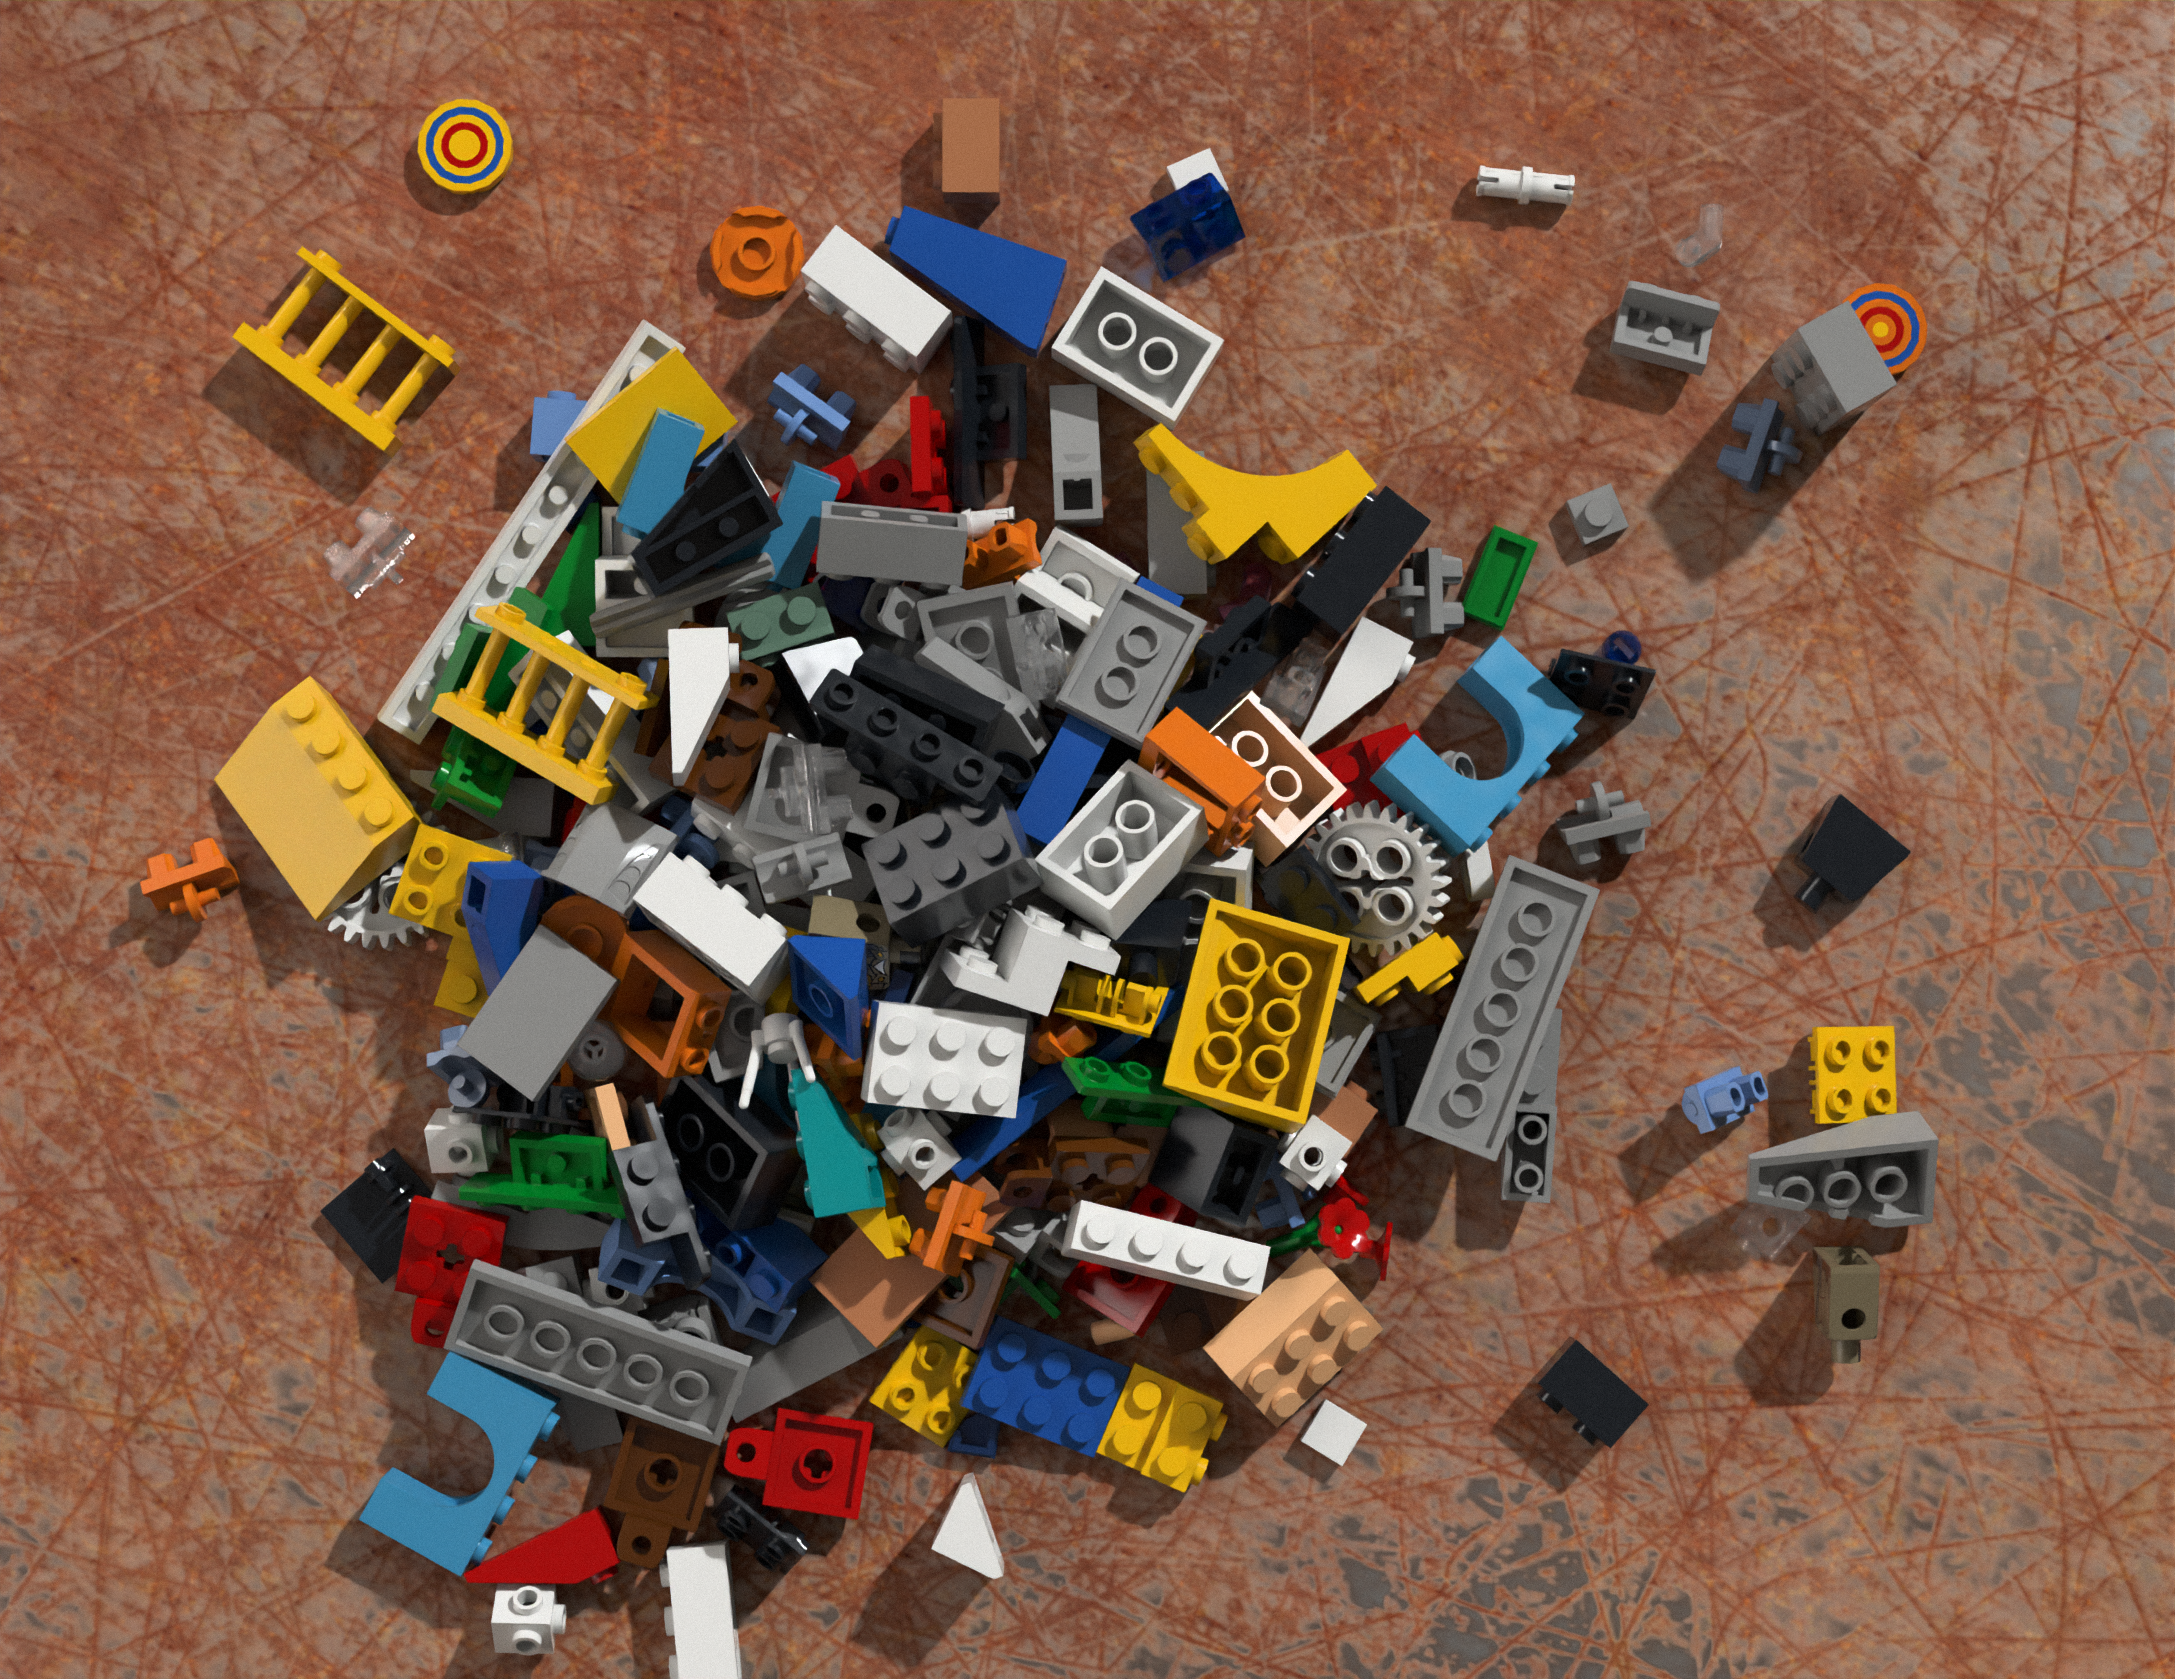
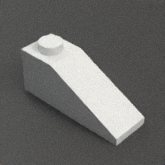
M1362 616L1299 740L1307 748H1310L1387 691L1395 679L1403 683L1416 658L1408 654L1413 641Z
M728 627L668 629L672 774L674 786H684L730 691V673H739V644L729 643Z

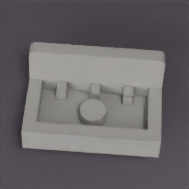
M1629 281L1618 306L1609 352L1701 376L1706 366L1712 329L1719 315L1720 304L1696 295H1687L1663 289L1653 284Z

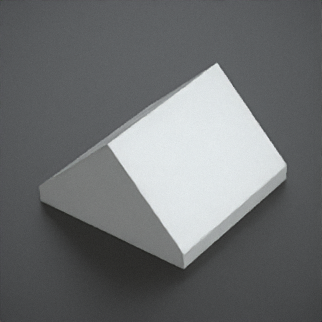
M972 1472L963 1476L937 1530L931 1549L992 1579H997L1003 1576L1005 1563L974 1473Z

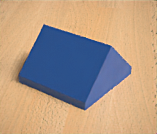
M794 935L787 940L793 1002L855 1061L862 1056L870 1002L866 939Z

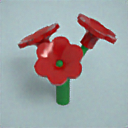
M1340 1175L1332 1188L1322 1198L1324 1204L1302 1229L1266 1241V1246L1271 1247L1269 1256L1273 1259L1309 1246L1331 1249L1333 1255L1340 1260L1350 1258L1353 1253H1359L1360 1258L1374 1259L1379 1269V1281H1386L1393 1222H1387L1386 1228L1378 1240L1368 1239L1365 1232L1370 1225L1369 1217L1364 1211L1357 1210L1353 1201L1367 1206L1370 1200L1347 1178ZM1321 1223L1320 1228L1318 1230H1315L1317 1226Z

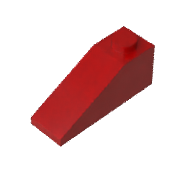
M599 1504L483 1561L478 1567H471L463 1575L467 1583L577 1584L589 1578L592 1585H595L617 1574L619 1571L616 1564L622 1560L617 1555L618 1538L602 1505Z

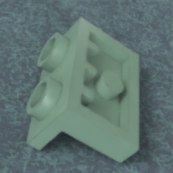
M818 581L726 611L732 633L739 634L742 638V652L739 653L740 660H747L766 670L771 669L784 652L837 639Z

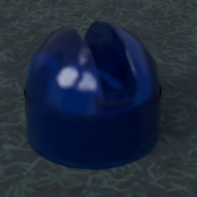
M1626 630L1613 632L1605 639L1602 645L1603 658L1633 665L1639 660L1642 652L1638 637ZM1619 638L1634 655L1628 659L1625 653L1613 641Z

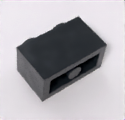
M1571 1336L1532 1379L1541 1387L1536 1396L1556 1414L1564 1408L1578 1421L1572 1428L1593 1447L1600 1440L1611 1448L1649 1405L1579 1341Z

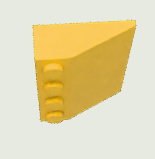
M311 676L307 677L268 709L214 778L222 792L318 923L409 853L419 824L427 825L332 695Z
M1210 898L1162 1086L1250 1123L1292 1135L1306 1124L1350 938Z

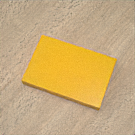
M676 346L564 438L566 443L619 505L658 407L703 425L705 432L694 459L738 423Z

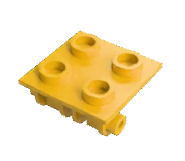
M420 823L388 913L471 942L461 910L468 863L511 861L513 856Z
M1074 963L1072 970H1065L1061 982L1063 990L1054 1012L1071 1016L1080 1021H1089L1115 1028L1124 1033L1150 1038L1171 986L1157 985L1154 991V987H1146L1132 982L1126 983L1125 979L1121 978L1118 982L1110 981V975H1104L1102 971Z
M1894 1026L1812 1027V1037H1807V1040L1810 1042L1811 1061H1815V1066H1808V1071H1815L1816 1080H1809V1085H1816V1090H1812V1109L1809 1110L1810 1114L1815 1115V1123H1851L1870 1116L1897 1113Z
M922 1324L917 1328L916 1334L906 1348L900 1352L897 1361L893 1362L892 1368L881 1384L877 1385L869 1401L943 1448L970 1410L961 1406L959 1401L978 1355L954 1339Z

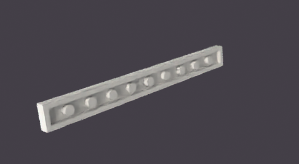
M643 319L564 438L674 346L682 354L686 348ZM564 438L377 715L380 722L420 745L438 718L437 715L428 710V706L465 623L492 627L474 617L479 607L496 606L500 602L508 603L516 587L525 588L598 480L566 443Z

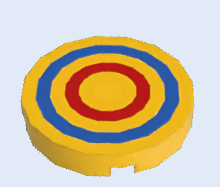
M457 99L440 105L426 118L419 132L418 154L423 169L439 187L459 195L481 193L492 189L505 177L513 161V140L506 121L493 107L478 100Z

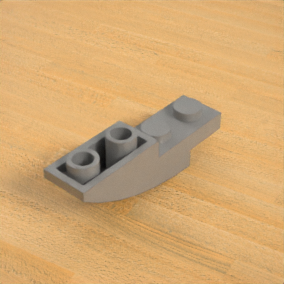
M1560 1008L1554 1009L1501 1148L1502 1200L1550 1203L1557 1119L1555 1098L1562 1009Z
M457 1174L453 1175L452 1181L447 1179L438 1180L431 1199L510 1216L505 1245L519 1248L577 1250L599 1247L603 1237L615 1220L611 1213L594 1212L593 1215L589 1213L574 1215L567 1213L565 1209L558 1208L528 1211L522 1209L521 1205L500 1204L493 1207L479 1206L476 1201L459 1199L458 1189L469 1178Z

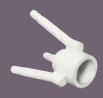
M775 1013L765 1017L761 1022V1030L751 1032L752 1048L739 1101V1107L743 1110L749 1106L762 1051L768 1055V1059L771 1062L787 1064L790 1082H792L791 1070L799 1068L798 1057L806 1081L809 1083L815 1081L813 1065L804 1039L803 1021L790 1013ZM795 1111V1117H796V1122H797L798 1131H799V1130H800V1124H799L798 1112Z

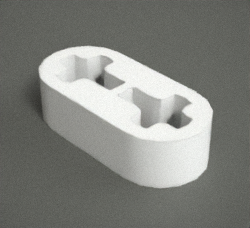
M1486 841L1475 853L1468 848L1458 855L1464 890L1470 902L1490 899L1495 891L1494 875Z

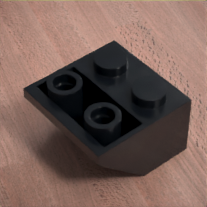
M1178 1105L1147 1179L1149 1183L1198 1213L1244 1228L1280 1139L1275 1129L1244 1121L1221 1110Z

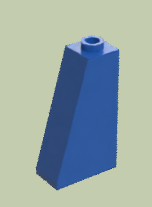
M904 206L900 218L894 216L891 218L884 244L890 245L891 261L967 314L981 321L986 327L1026 355L1037 358L1067 271V260Z

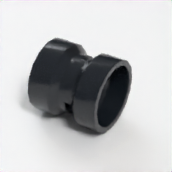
M997 749L989 757L1003 767L996 783L1013 803L1015 809H1017L1021 801L1020 793L1028 790L1034 779L1035 770L1030 761L1023 755L1008 749Z

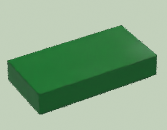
M1496 525L1493 526L1462 602L1465 618L1500 632L1504 630L1538 542Z

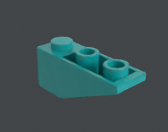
M802 1068L792 1069V1082L788 1084V1096L793 1110L798 1112L800 1130L796 1134V1145L801 1159L806 1161L808 1180L804 1183V1194L807 1205L810 1209H814L815 1218L832 1217L886 1207L878 1156L818 1071L813 1069L815 1081L809 1083L806 1081Z

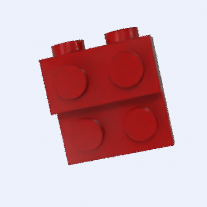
M1405 722L1314 755L1347 789L1331 805L1332 811L1334 812L1342 808L1346 812L1347 807L1354 802H1359L1364 810L1366 804L1377 800L1382 812L1385 807L1394 803L1369 779L1396 748L1410 736L1415 734L1423 742L1418 729L1409 732ZM1397 806V818L1400 819L1406 813Z

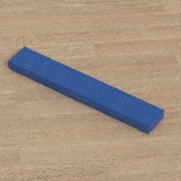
M1143 576L1140 577L1137 586L1178 607L1181 606L1184 597ZM1068 713L1017 810V815L1027 839L1045 848L1065 827L1112 738L1111 735Z
M1177 980L1169 989L1153 1030L1182 1007L1186 989ZM1097 1024L1094 1027L1097 1032L1096 1044L1084 1052L1083 1059L1095 1057L1102 1061L1114 1062L1143 1039L1144 1036L1124 1033L1121 1030ZM1061 1061L1047 1064L1019 1087L1016 1118L984 1115L951 1141L962 1159L950 1170L961 1182L966 1181L1077 1091L1062 1069Z

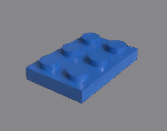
M995 1313L985 1343L980 1349L959 1404L1094 1458L1130 1368L1125 1364Z

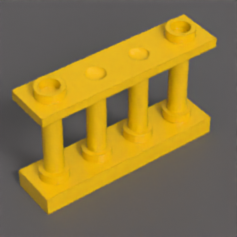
M302 246L296 254L311 267L305 277L267 326L261 324L256 331L243 322L232 337L353 430L393 458L404 444L393 434L398 428L395 422L439 365L455 376L458 374L461 368L452 359L456 351L435 334H432L429 340L425 339L341 276L339 271L343 266L326 252L319 249L313 255ZM328 280L349 297L303 355L299 352L295 359H293L280 349L285 342L281 338L325 281ZM365 308L387 325L343 382L336 381L331 388L318 378V375L322 372L319 366ZM403 336L423 351L424 354L380 411L375 409L369 416L355 406L360 400L357 394Z
M500 602L496 606L479 607L474 617L492 626L493 630L467 687L461 688L460 691L439 694L431 711L590 805L612 801L620 783L606 775L607 769L604 766L631 708L640 710L656 707L660 697L646 690L648 684L641 678L626 672L618 674L526 621V613L516 606ZM512 638L533 650V653L506 712L501 711L499 713L486 705L487 699L484 695L509 640ZM552 661L574 675L547 734L538 736L526 729L527 723L524 718ZM592 684L613 696L614 700L587 758L579 760L566 752L567 746L564 742Z

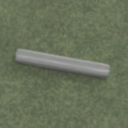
M763 552L687 579L653 599H650L649 595L645 594L595 612L589 617L590 625L595 636L602 639L771 579L776 574L775 567L770 555Z

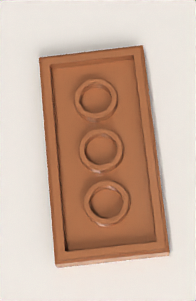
M949 1169L933 1183L950 1185L953 1180L986 1193L987 1196L981 1212L988 1214L982 1233L988 1235L1015 1209L1014 1206H1007L1000 1202L999 1191L979 1171L975 1172L966 1181L961 1182ZM909 1174L898 1186L899 1193L898 1196H895L899 1215H904L907 1219L912 1237L919 1228L934 1232L940 1214L926 1209L925 1200L930 1186L924 1191ZM858 1227L808 1280L875 1348L880 1349L950 1275L922 1265L924 1260L911 1252L909 1256L902 1258L886 1259Z

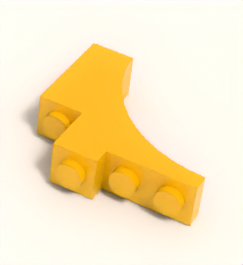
M1162 423L1146 430L1133 442L1140 451L1139 458L1143 465L1153 474H1159L1171 488L1169 491L1170 496L1181 509L1187 512L1190 511L1194 517L1181 530L1188 537L1187 544L1191 551L1201 560H1207L1211 565L1227 559L1254 534L1259 537V547L1270 559L1278 560L1281 565L1296 560L1363 500L1370 490L1372 491L1377 487V484L1348 449L1330 456L1324 463L1308 471L1291 475L1260 476L1237 472L1203 458L1179 441Z

